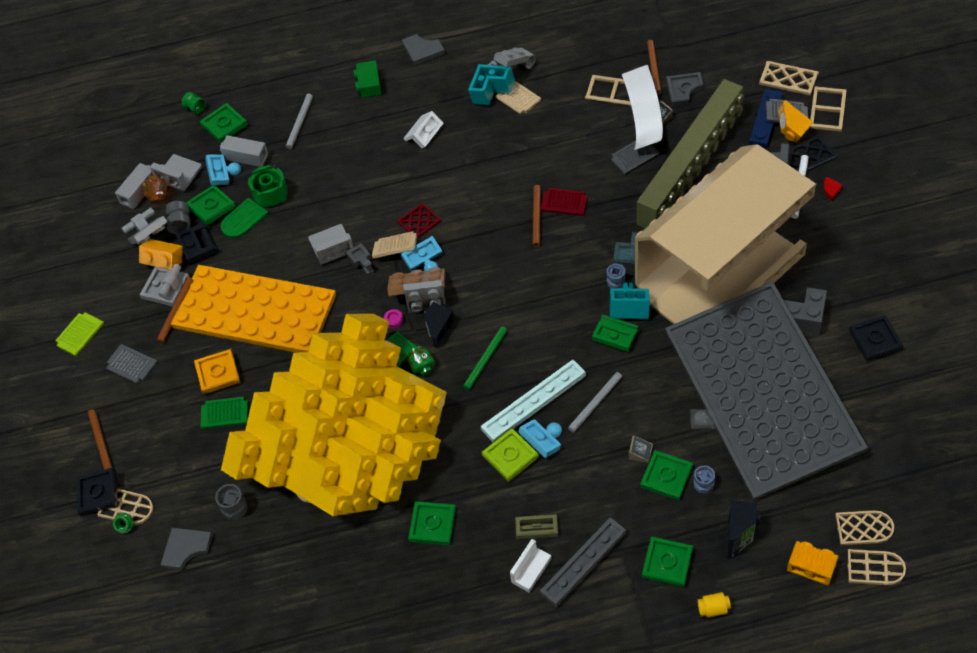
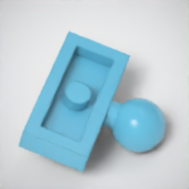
M223 154L206 155L205 160L211 185H229L228 173L232 176H237L242 171L240 164L236 162L226 166Z
M433 236L417 244L414 250L401 253V257L410 271L422 264L425 265L424 271H429L431 268L438 267V264L431 261V259L440 255L442 250Z
M534 419L519 428L518 433L545 458L560 450L561 444L555 439L562 433L560 424L550 423L545 430Z

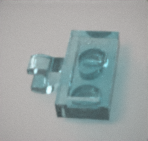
M632 232L631 243L616 242L614 262L635 264V237L638 233Z

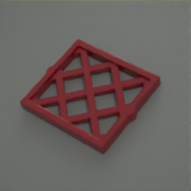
M423 203L397 220V223L406 232L417 230V239L441 222V219ZM422 208H424L428 213H422ZM412 215H419L418 220H412ZM421 215H427V220H421ZM430 215H432L436 220H430ZM403 222H409V226L406 227ZM411 223H418L417 227H411ZM420 223H427L426 227H420Z

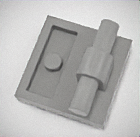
M150 207L142 214L139 213L130 219L131 222L121 229L126 234L133 228H136L138 232L129 237L128 241L131 245L136 243L138 245L143 244L150 239L149 235L151 233L157 234L165 228L164 224L167 223V220L164 216L156 218L148 224L146 219L155 214L154 210Z
M174 264L172 270L155 266L140 293V297L144 300L173 307L189 274L179 272L181 266L178 264Z
M441 280L403 284L408 312L425 311L431 306L432 302L446 307Z

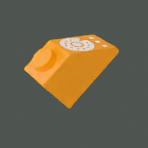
M786 100L778 109L781 133L785 135L786 139L796 144L812 125L813 121Z

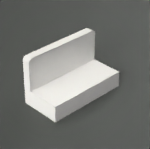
M430 111L417 120L403 139L405 141L413 139L421 148H424L443 125V122Z
M531 539L510 571L511 583L529 593L552 559L550 554L537 548L535 540Z

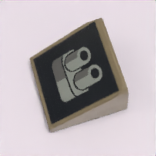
M660 101L662 125H664L673 118V110L663 101Z
M632 436L629 460L649 463L653 444L637 436Z

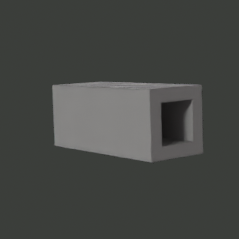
M226 136L224 142L220 145V151L224 155V159L228 161L262 167L268 156L266 145L263 142Z
M139 163L118 188L115 194L120 204L135 209L154 186L152 184H155L157 181L153 177L150 165L146 166Z

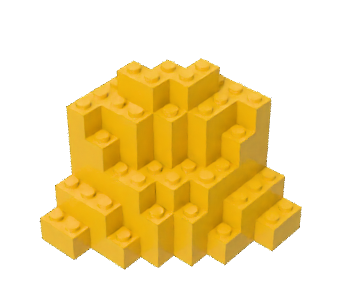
M346 314L341 333H313L309 351L293 353L289 372H274L270 391L254 392L245 431L229 432L221 470L236 480L253 478L267 488L284 486L331 516L375 510L379 500L384 503L398 501L403 482L418 479L423 460L436 459L441 440L436 438L435 435L447 392L397 367L401 348L385 340L389 325L388 320L375 314Z

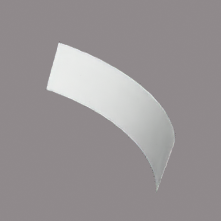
M645 65L622 74L635 121L636 146L634 150L661 141L663 133L662 117L656 89L649 67Z

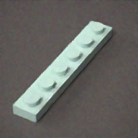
M571 360L481 426V430L494 443L511 428L514 429L584 378L586 372L574 360Z

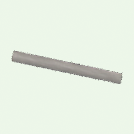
M307 94L287 141V149L293 148L313 96L311 94Z
M619 372L612 376L568 427L571 432L574 433L619 382L622 378Z

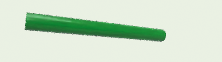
M500 327L464 383L463 387L466 390L471 389L506 334L507 329L505 327Z

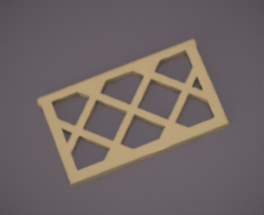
M766 61L759 85L811 96L819 72ZM769 66L778 67L779 69L771 71ZM786 70H793L796 73L789 75ZM782 72L785 77L778 80L775 74ZM804 74H812L813 77L807 79ZM770 76L774 80V82L764 81L765 78ZM800 76L803 81L796 84L792 78ZM789 80L792 86L783 85L781 83ZM805 84L809 87L808 90L799 88Z

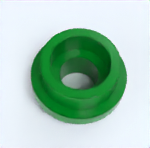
M127 513L118 514L113 521V527L119 533L131 531L134 524L132 517ZM123 519L126 522V526H124L122 523Z

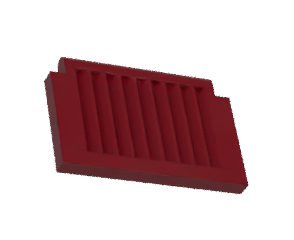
M549 188L548 191L544 192L540 210L541 212L584 216L587 195H585L584 191Z

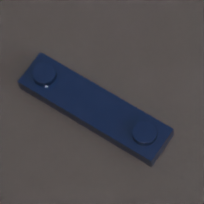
M769 89L764 91L749 140V145L758 144L766 149L774 122H766L765 103L769 98L778 100L782 98V92Z

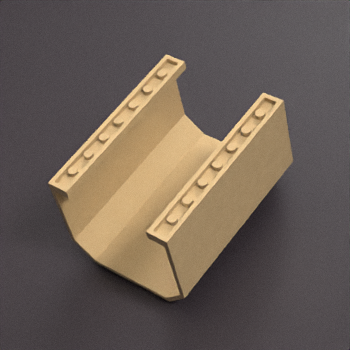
M758 144L744 146L736 152H732L727 160L719 163L713 172L705 175L700 183L692 186L686 195L678 198L672 207L667 208L658 219H654L644 231H640L636 235V286L638 289H649L650 306L671 323L676 324L767 283L776 282L805 255L806 243L799 240L794 245L775 231L814 197L816 183Z

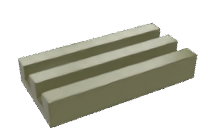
M557 514L515 517L517 539L558 536ZM553 522V524H532V525L520 526V524H525V523Z

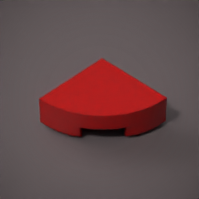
M826 177L824 181L826 196L833 200L841 191L843 185Z

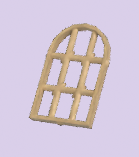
M117 489V492L123 493L122 498H117L119 505L118 507L107 509L115 511L113 517L103 515V510L97 514L98 517L114 520L118 513H127L131 515L132 519L135 516L143 518L139 521H133V525H139L151 517L154 508L153 503L147 496ZM126 495L139 497L135 502L124 500ZM142 498L148 500L150 506L141 504ZM124 503L135 505L131 512L121 510L120 508ZM143 507L150 509L147 516L137 514V508Z
M848 549L847 567L849 583L895 585L901 582L905 576V562L895 553ZM850 553L865 554V560L851 559ZM868 554L884 555V561L871 560ZM887 555L896 558L899 562L887 560ZM851 562L865 564V571L851 570ZM869 564L884 565V572L869 570ZM888 565H902L903 573L888 571ZM851 573L866 575V580L851 579ZM869 574L885 576V581L869 580ZM888 576H901L895 581H888Z

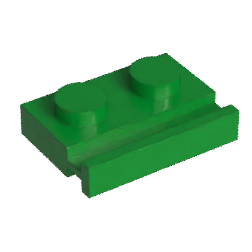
M602 314L601 320L592 335V341L629 352L635 335L638 332V326Z

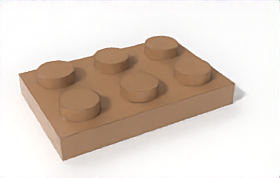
M434 267L429 269V271L414 270L407 274L402 272L394 273L392 276H389L388 295L404 294L403 284L436 280L442 281L444 289L445 268Z

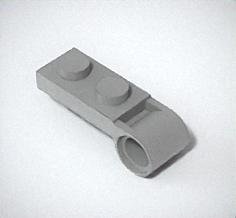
M521 47L495 53L493 60L505 67L520 64L530 69L536 61V55Z

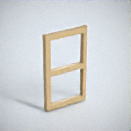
M592 75L585 99L631 106L630 101L614 99L618 84H625L624 79ZM595 80L614 83L610 98L591 96Z
M814 87L810 120L814 123L815 110L839 112L840 118L839 126L812 123L809 127L810 129L842 132L846 99L845 89ZM817 92L842 94L841 108L816 105Z

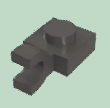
M362 243L346 251L347 257L355 267L361 265L368 276L374 273L371 267L372 263L369 261L372 259L371 254Z

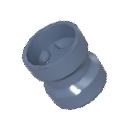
M612 264L607 268V285L610 288H622V285L626 282L625 268L620 264Z
M705 465L695 470L693 485L698 492L705 494L712 491L715 482L714 470Z

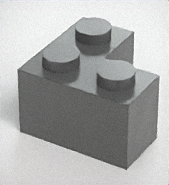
M807 288L805 303L785 300L786 306L802 333L820 334L827 290Z

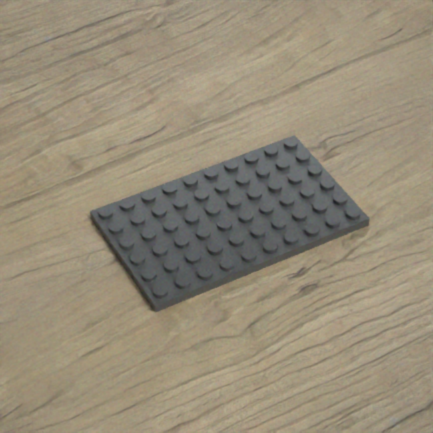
M773 281L665 328L669 340L753 500L868 450L866 443Z

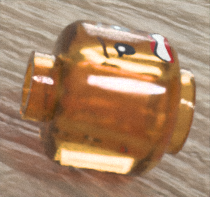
M159 175L148 176L149 179L143 182L144 196L149 198V201L163 200L164 196L167 195L166 180L159 178Z

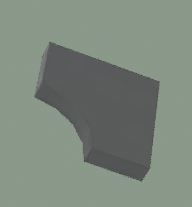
M417 34L402 39V44L414 65L445 54L439 39L425 40Z
M701 72L666 77L672 106L689 104L691 95L703 89L704 86Z
M172 528L161 567L183 570L185 564L191 558L208 553L213 536L212 533Z

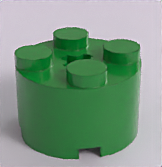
M267 165L259 167L252 172L253 175L251 178L249 177L248 184L253 199L262 208H267L286 201L288 189L283 173L279 168L275 169Z

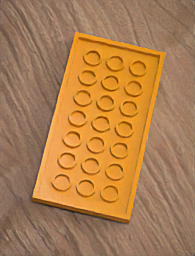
M198 265L192 277L194 281L176 312L171 326L175 329L296 353L308 352L312 334L322 332L336 297V292L331 289Z

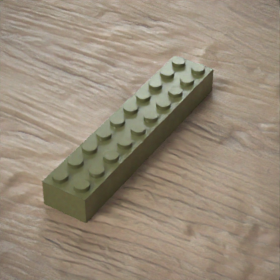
M725 79L721 82L638 199V226L645 228L654 219H658L667 208L672 207L676 203L678 198L684 196L686 189H690L695 176H699L702 166L708 163L711 153L717 150L720 140H724L727 130L733 127L736 117L741 115L744 99L743 86Z

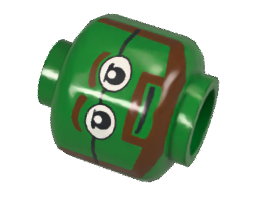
M422 346L412 348L408 352L409 355L406 359L412 372L422 376L432 372L431 368L435 365V360L430 350Z

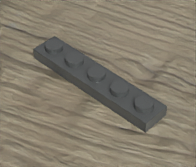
M609 518L540 590V594L557 607L626 534V529L612 518Z

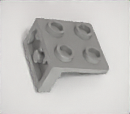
M175 154L171 156L165 165L153 162L150 166L155 181L181 191H185L202 168L200 163Z
M342 224L308 237L320 265L345 256L346 251L353 248L352 239L349 233L346 234Z

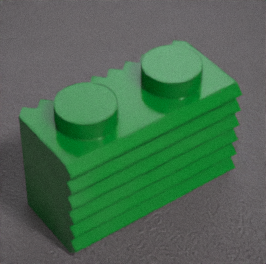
M376 60L356 64L357 70H354V76L358 82H355L357 92L361 94V98L381 95Z

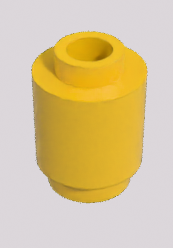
M723 592L702 596V599H697L701 617L706 616L709 618L728 614L727 609H731L728 595L724 596Z

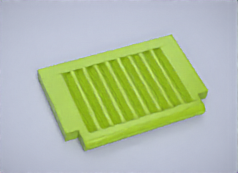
M86 312L83 315L79 313L55 340L58 343L57 347L77 356L103 326L104 322Z

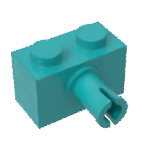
M627 282L622 285V288H610V317L617 319H649V289H634V285L630 282L629 288Z

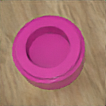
M392 309L385 313L384 319L389 321L388 328L395 329L403 324V315L399 310Z

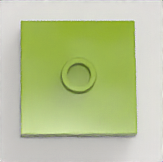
M513 428L482 451V456L508 482L539 458V454Z

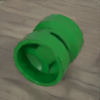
M192 92L186 93L182 98V106L190 109L195 114H200L206 106L205 100L197 97Z

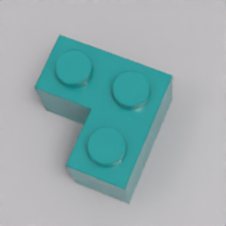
M479 64L468 89L473 104L489 105L494 92L510 93L515 82L511 67Z

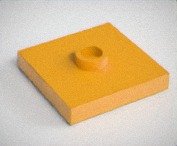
M231 349L194 360L203 395L241 383Z

